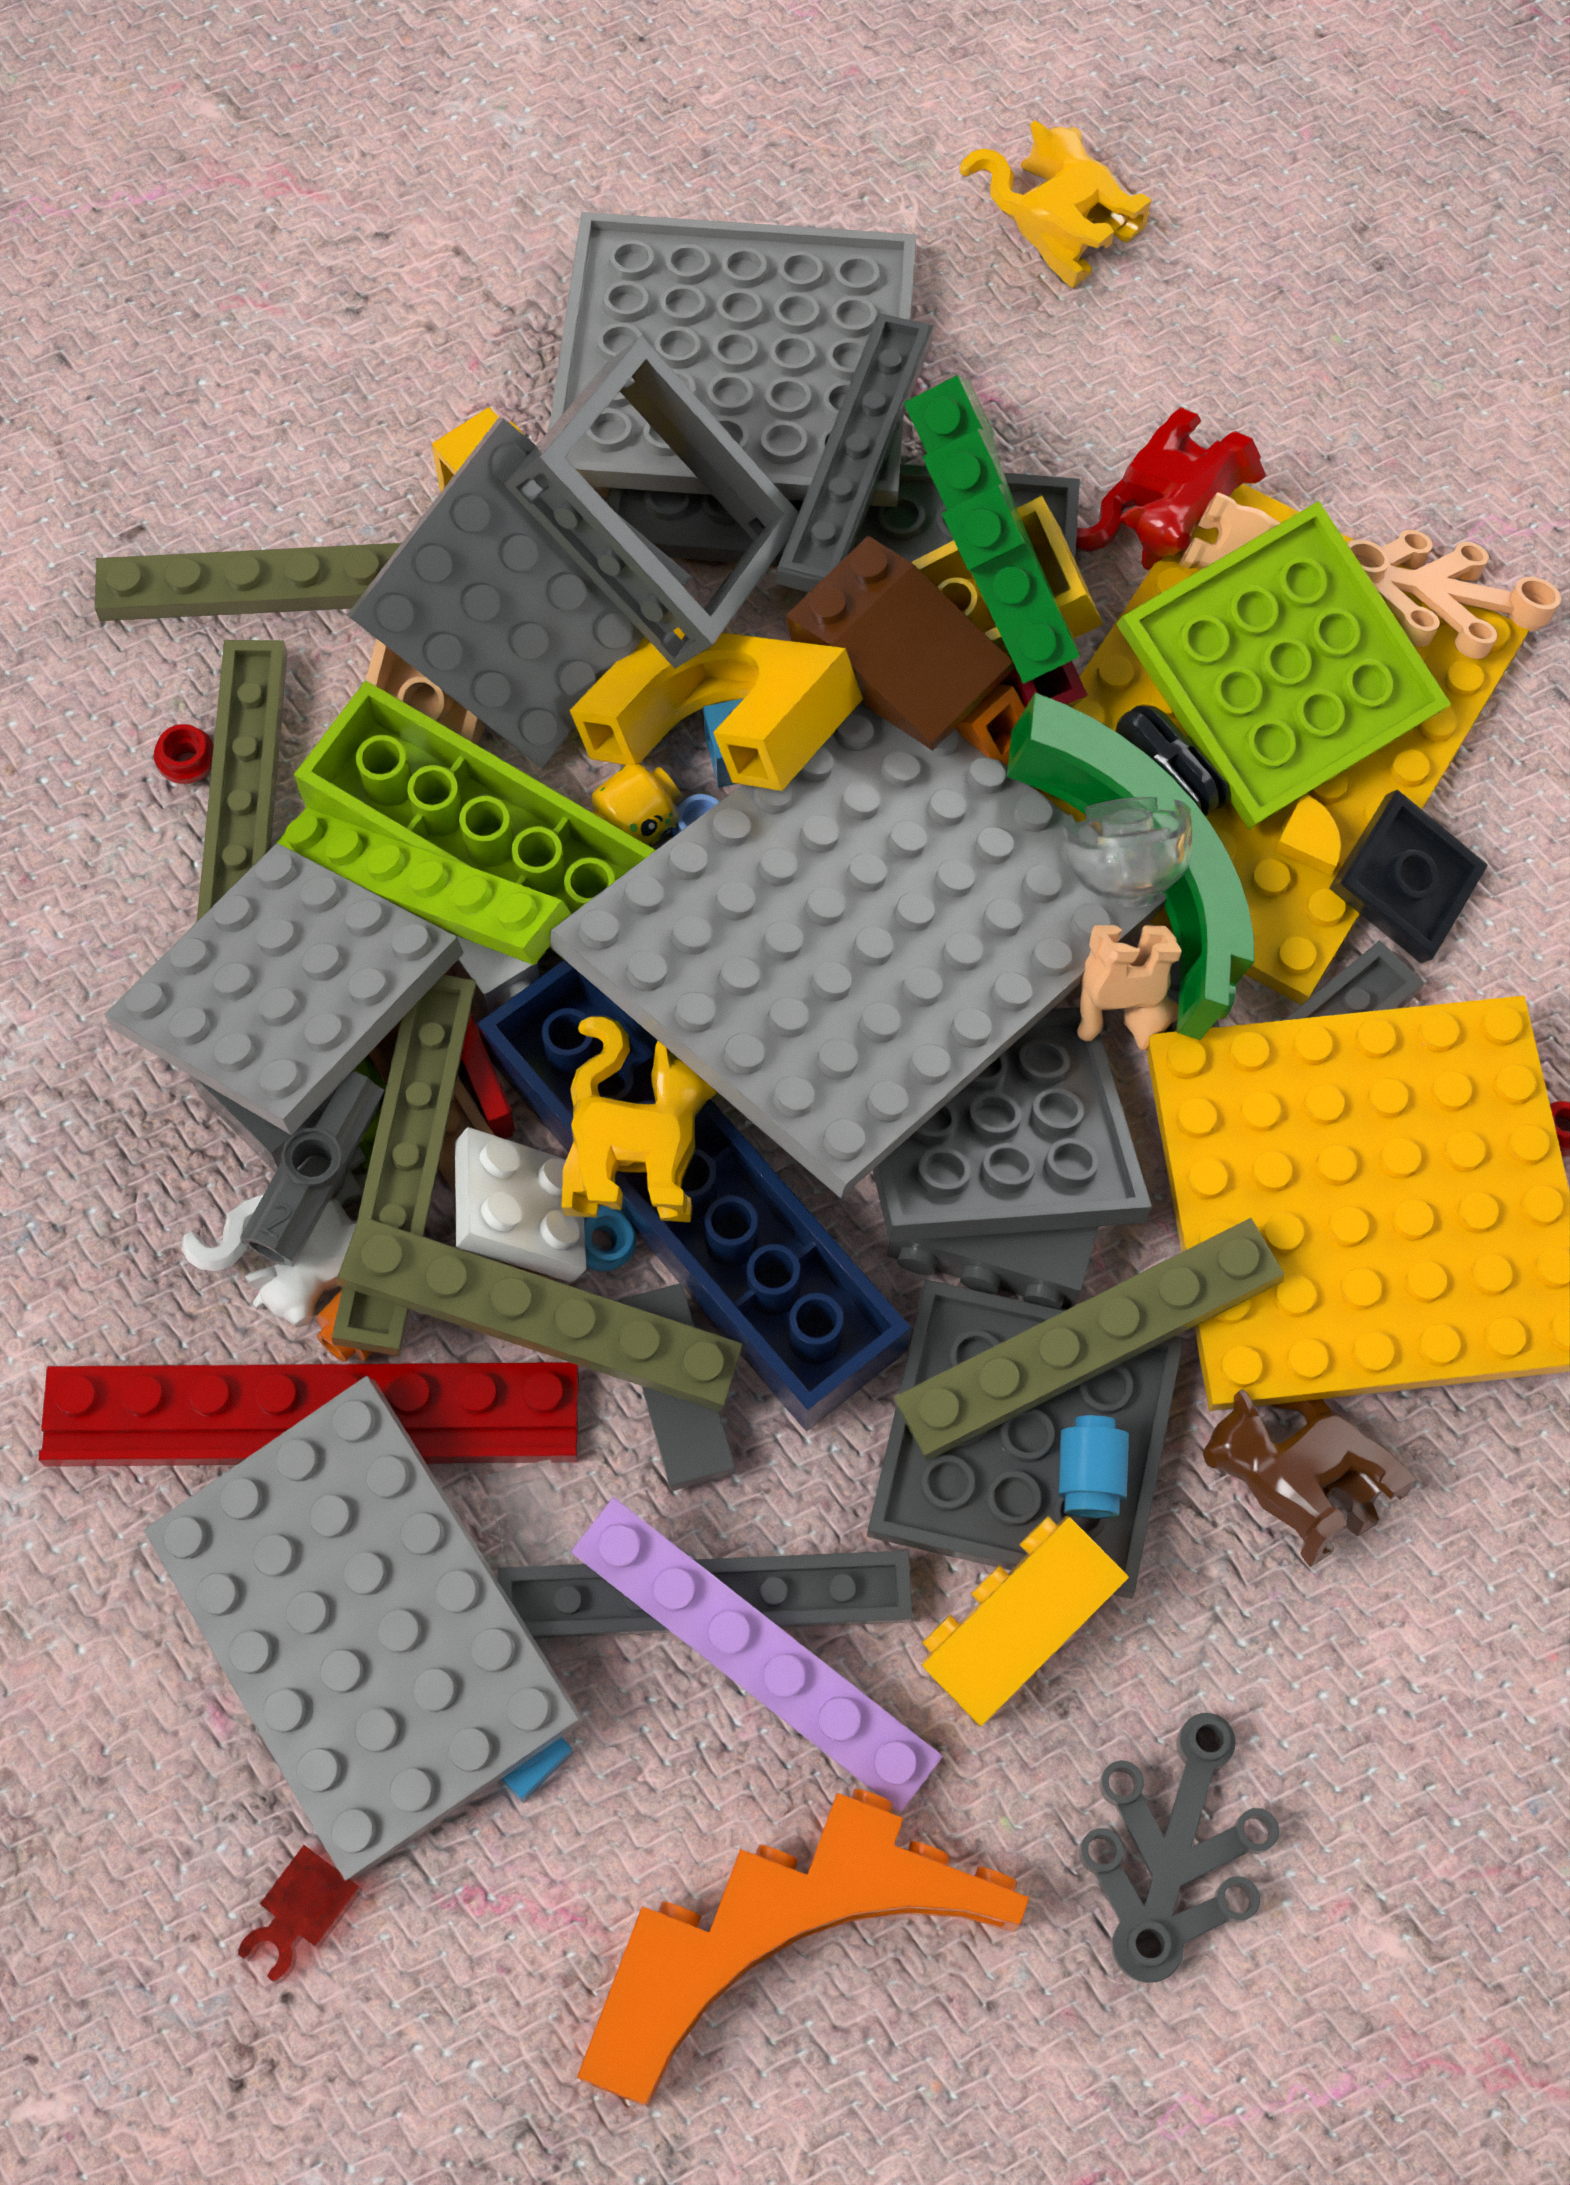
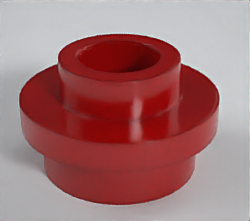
M188 724L174 725L160 735L154 749V761L160 774L167 780L178 784L193 783L201 780L211 771L214 744L209 735L201 729ZM184 753L196 754L189 760L177 761L178 757Z

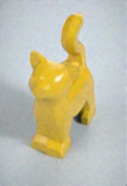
M1034 120L1030 124V131L1034 142L1031 155L1021 162L1020 167L1046 179V182L1025 194L1012 192L1014 173L1007 160L995 150L983 148L972 151L961 160L959 171L964 178L979 171H986L992 174L990 184L991 198L1003 213L1016 222L1020 233L1038 249L1047 265L1073 289L1092 273L1093 268L1086 260L1079 259L1087 247L1099 248L1103 246L1107 248L1112 244L1113 236L1128 243L1144 230L1150 214L1148 211L1152 200L1142 193L1130 196L1122 191L1108 167L1086 154L1082 144V133L1078 128L1051 127L1048 129L1042 123Z
M590 1016L582 1020L578 1026L579 1032L583 1035L600 1039L604 1045L600 1054L589 1059L576 1070L570 1089L574 1107L571 1124L573 1144L563 1167L561 1208L564 1215L597 1218L600 1205L607 1206L610 1209L621 1210L623 1192L615 1183L616 1172L647 1173L648 1191L652 1206H657L660 1220L691 1222V1198L684 1193L681 1187L686 1170L695 1151V1117L706 1101L716 1095L717 1091L677 1056L671 1054L670 1050L662 1043L657 1041L654 1066L651 1073L655 1104H634L600 1097L598 1084L619 1071L630 1052L629 1036L620 1022L610 1017Z

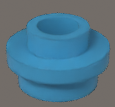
M600 1206L597 1218L584 1217L586 1267L594 1271L608 1272L624 1265L632 1256L636 1246L634 1227L625 1215L619 1210ZM602 1230L609 1234L612 1240L610 1250L602 1251L595 1247L592 1242L593 1231Z

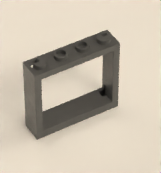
M642 335L605 363L504 484L675 669L715 643L790 538L799 515L794 506ZM619 391L754 540L704 609L565 458ZM537 475L548 485L544 490L533 480ZM756 517H757V518L762 522V524L766 527L765 529H763V528L755 521V518H756ZM677 627L685 634L682 640L673 631Z

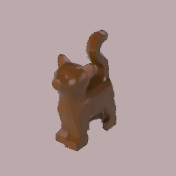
M1241 1389L1234 1395L1233 1411L1217 1424L1212 1432L1210 1441L1203 1450V1457L1207 1466L1221 1470L1244 1481L1264 1510L1296 1530L1303 1540L1300 1554L1310 1567L1332 1554L1334 1547L1331 1540L1343 1531L1346 1526L1358 1537L1377 1525L1379 1517L1374 1502L1381 1492L1390 1499L1397 1497L1401 1500L1408 1495L1417 1480L1409 1469L1400 1463L1390 1451L1366 1437L1348 1418L1332 1412L1323 1399L1266 1405L1271 1409L1299 1412L1305 1417L1307 1423L1296 1434L1277 1444L1272 1442L1268 1430L1248 1393ZM1330 1496H1333L1342 1503L1348 1512L1347 1520L1341 1511L1331 1504L1328 1499Z

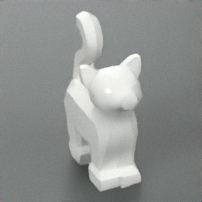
M358 1147L345 1171L346 1179L343 1189L335 1198L329 1200L294 1267L277 1264L251 1272L245 1276L249 1287L259 1290V1294L253 1301V1305L257 1310L267 1307L275 1317L285 1318L296 1327L306 1326L313 1320L315 1307L323 1294L339 1287L336 1285L337 1276L357 1224V1220L350 1221L343 1208L356 1201L361 1203L367 1178L366 1174L352 1175L350 1169L353 1170L366 1160L360 1147ZM318 1155L310 1156L297 1168V1172L308 1177L319 1176L330 1167L331 1161ZM263 1195L242 1201L228 1213L223 1231V1241L215 1247L208 1246L201 1237L192 1231L185 1234L182 1239V1251L188 1262L198 1269L219 1271L233 1266L247 1250L248 1246L241 1242L240 1236Z

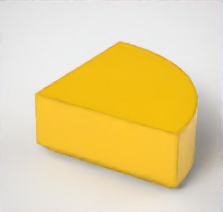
M1305 794L1300 798L1275 851L1332 876L1341 851L1339 830L1327 809L1316 799Z

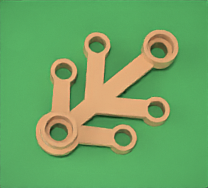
M1404 530L1400 533L1397 540L1382 547L1367 540H1352L1347 543L1391 612L1401 620L1400 626L1414 646L1423 647L1431 643L1440 625L1439 618L1437 617L1439 615L1459 632L1455 639L1457 649L1470 658L1482 659L1488 656L1497 639V632L1491 624L1477 619L1461 604L1508 613V618L1513 620L1518 626L1530 629L1529 632H1533L1551 622L1561 603V595L1556 587L1548 581L1537 577L1521 578L1516 583L1512 592L1455 580L1454 578L1456 577L1466 581L1479 579L1489 561V555L1486 550L1472 542L1457 544L1452 553L1427 565L1425 563L1433 548V543L1427 535L1417 530ZM1399 564H1403L1411 569L1416 570L1413 571L1404 568H1399L1396 566H1398ZM1402 591L1413 593L1434 612L1425 607L1417 606Z

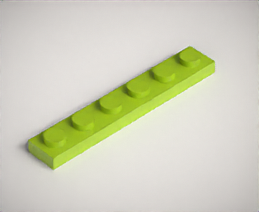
M307 807L288 825L285 833L276 842L451 934L532 965L538 962L551 945V930L572 915L561 899Z

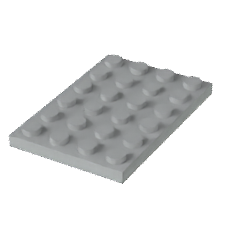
M369 1376L359 1380L143 1529L344 1882L355 1881L584 1722L581 1714L499 1584L498 1579L376 1381Z

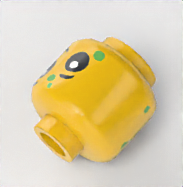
M629 763L592 793L591 803L594 809L592 813L651 847L677 826L679 813L674 801L681 796V793L661 767H657L650 773L644 766L638 763Z

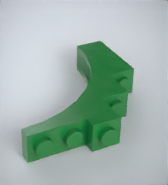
M956 375L903 402L927 452L922 458L947 511L941 514L967 570L971 571L1023 684L1080 657L1081 654L1042 570L1010 492L996 452L993 439L995 433L971 381Z

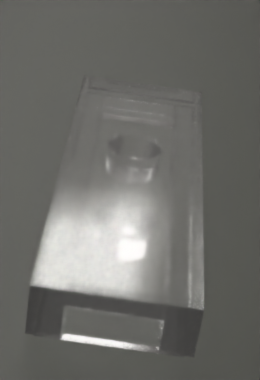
M550 1459L485 1475L507 1567L576 1564L575 1556L570 1552L573 1548ZM595 1636L534 1639L553 1670L599 1658Z

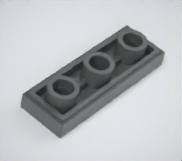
M682 1283L618 1300L620 1303L694 1327ZM641 1386L671 1492L735 1474L734 1462L719 1411Z

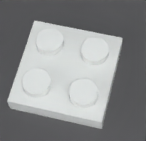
M467 1127L455 1141L456 1247L573 1283L586 1270L584 1217L565 1216L561 1208L563 1167L566 1159Z

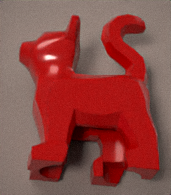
M1180 407L1155 431L1147 445L1130 462L1123 478L1102 499L1099 515L1100 521L1089 528L1077 527L1076 548L1082 552H1093L1104 548L1115 539L1123 523L1136 531L1143 546L1141 563L1146 570H1150L1164 556L1173 557L1186 550L1209 502L1217 492L1230 497L1240 485L1256 484L1266 477L1260 461L1261 456L1253 438L1234 431L1225 436L1221 442L1217 440L1208 449H1205L1189 436L1201 422L1199 415ZM1135 506L1134 508H1132V509L1126 511V512L1122 515V511H1123L1125 508H1129V507Z

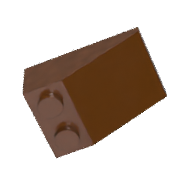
M869 536L855 547L785 615L791 641L846 648L863 698L860 703L932 751L1014 669L1013 661L913 563Z

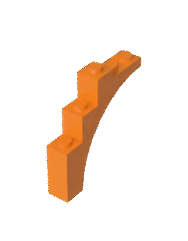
M854 1789L851 1798L836 1793L808 1874L795 1870L798 1859L781 1850L762 1844L758 1845L755 1854L740 1849L709 1932L698 1928L701 1920L699 1914L673 1903L662 1901L658 1912L643 1906L641 1907L577 2078L584 2083L648 2108L674 2053L708 2007L751 1968L796 1941L848 1922L903 1914L963 1918L1015 1932L1021 1925L1029 1897L1015 1892L1018 1882L998 1871L977 1867L973 1876L948 1866L951 1856L930 1845L911 1841L908 1850L895 1846L903 1817L891 1813L893 1803L888 1799L861 1789Z

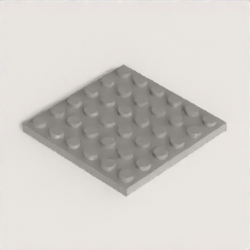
M581 212L549 430L605 363L642 335L786 499L804 501L877 314L882 313L910 320L916 234ZM620 391L565 457L580 475L594 487L712 495ZM903 419L871 501V506L897 507Z

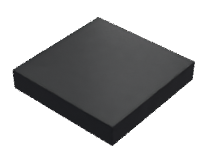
M1397 789L1385 795L1329 889L1422 964L1433 960L1488 864Z

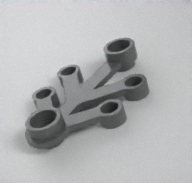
M1213 1713L1194 1715L1188 1719L1178 1733L1176 1740L1177 1752L1185 1763V1767L1164 1836L1142 1795L1144 1778L1136 1765L1124 1760L1115 1761L1104 1770L1100 1777L1099 1788L1103 1798L1111 1805L1116 1806L1152 1877L1144 1905L1120 1864L1124 1848L1121 1839L1115 1832L1106 1828L1094 1829L1084 1837L1079 1846V1858L1082 1865L1096 1875L1119 1920V1924L1112 1936L1114 1959L1124 1974L1138 1982L1156 1983L1166 1979L1179 1967L1183 1958L1185 1943L1227 1921L1232 1923L1244 1922L1257 1912L1260 1905V1894L1257 1887L1249 1879L1235 1876L1228 1878L1218 1886L1214 1898L1172 1916L1181 1886L1246 1853H1264L1277 1842L1279 1837V1825L1276 1818L1265 1809L1252 1808L1245 1811L1236 1820L1233 1827L1192 1847L1213 1772L1222 1768L1230 1760L1236 1744L1235 1735L1229 1723ZM1204 1728L1213 1730L1220 1739L1219 1750L1216 1752L1203 1751L1196 1742L1197 1731ZM1118 1771L1125 1772L1132 1778L1134 1789L1130 1795L1120 1796L1111 1790L1109 1777L1112 1773ZM1258 1819L1266 1825L1268 1838L1265 1843L1256 1844L1246 1837L1244 1825L1247 1820ZM1104 1839L1109 1842L1114 1851L1113 1860L1108 1864H1098L1093 1861L1088 1851L1091 1841ZM1239 1887L1246 1892L1249 1906L1245 1912L1236 1913L1228 1908L1225 1903V1892L1228 1888ZM1148 1931L1154 1933L1159 1938L1161 1952L1158 1957L1146 1958L1139 1953L1136 1947V1939L1139 1933Z

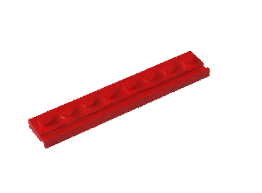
M571 1362L47 1366L41 1425L43 1443L42 1450H39L38 1460L44 1467L237 1465L359 1380L369 1376L378 1384L426 1464L578 1463L579 1367Z

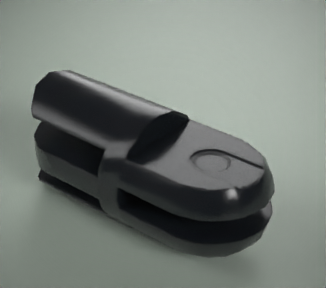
M1142 704L1134 707L1131 711H1127L1118 719L1115 732L1146 753L1164 769L1190 796L1205 817L1231 800L1230 785L1162 710L1155 706Z

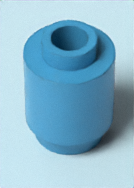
M1096 1415L1078 1416L1075 1418V1427L1061 1430L1058 1496L1065 1499L1064 1513L1067 1515L1094 1519H1107L1119 1516L1120 1502L1127 1499L1129 1433L1116 1429V1420L1114 1418Z

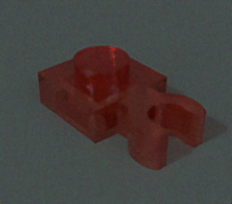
M303 1845L260 1902V1905L272 1913L275 1918L268 1927H260L251 1931L241 1942L238 1955L249 1962L261 1946L275 1944L279 1952V1958L275 1966L269 1971L267 1977L276 1984L281 1983L291 1974L295 1967L297 1959L295 1947L300 1940L304 1938L320 1949L363 1889L350 1879L345 1881L340 1871Z

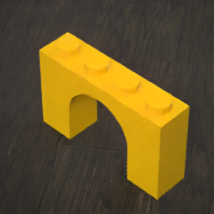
M677 627L673 631L682 640L685 634ZM721 633L711 647L676 669L644 637L632 654L615 662L569 711L590 759L627 765L629 763L639 764L678 722L693 712L702 709L703 706L744 698L713 732L731 781L737 784L783 791L863 698L846 648Z

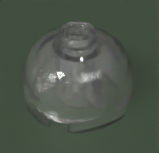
M1157 797L1116 799L1085 807L1087 820L1075 824L1072 814L1064 820L1065 851L1070 869L1086 889L1100 897L1115 899L1117 906L1121 908H1141L1154 903L1155 895L1167 891L1184 876L1191 860L1193 848L1191 807L1183 801L1174 800L1175 811L1158 809Z

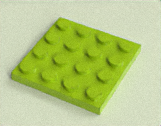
M1320 501L1131 610L1116 623L1192 743L1230 785V802L1248 830L1451 705Z

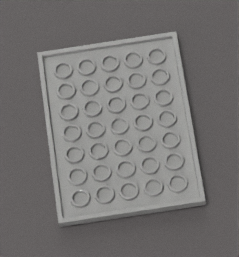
M859 703L783 791L741 785L553 928L550 934L551 945L549 947L837 1196L842 1198L1081 984V978L1085 972V961L1091 951L1089 943L1093 926H1118L1122 929L1118 943H1126L1162 911L1166 897L1159 887L1031 785L1008 778V767L998 759L994 760L985 756L963 738L956 728L932 751Z

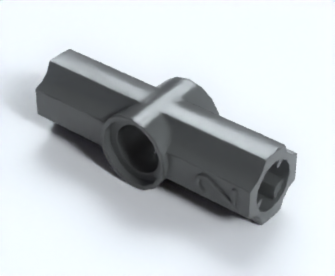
M352 1071L304 1121L300 1130L289 1137L282 1149V1162L240 1236L241 1242L244 1245L253 1249L260 1256L279 1265L285 1264L294 1267L329 1200L335 1198L343 1189L346 1179L345 1171L383 1103L384 1089L374 1084L368 1077ZM318 1155L331 1161L330 1167L319 1176L308 1177L297 1172L299 1164L310 1156Z

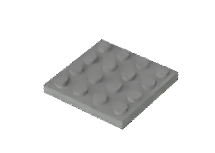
M276 843L104 1015L114 1031L292 1135L464 952L457 936Z

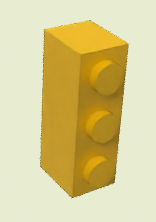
M1067 1515L1058 1524L1049 1516L1042 1520L1019 1544L1027 1552V1555L1009 1573L998 1565L971 1592V1595L979 1603L960 1622L952 1614H949L922 1641V1644L929 1653L921 1661V1666L980 1727L1129 1578Z

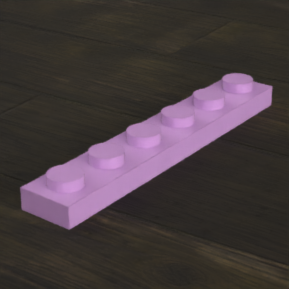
M612 1497L570 1551L879 1796L891 1801L893 1807L900 1813L943 1757L933 1747L616 1498Z

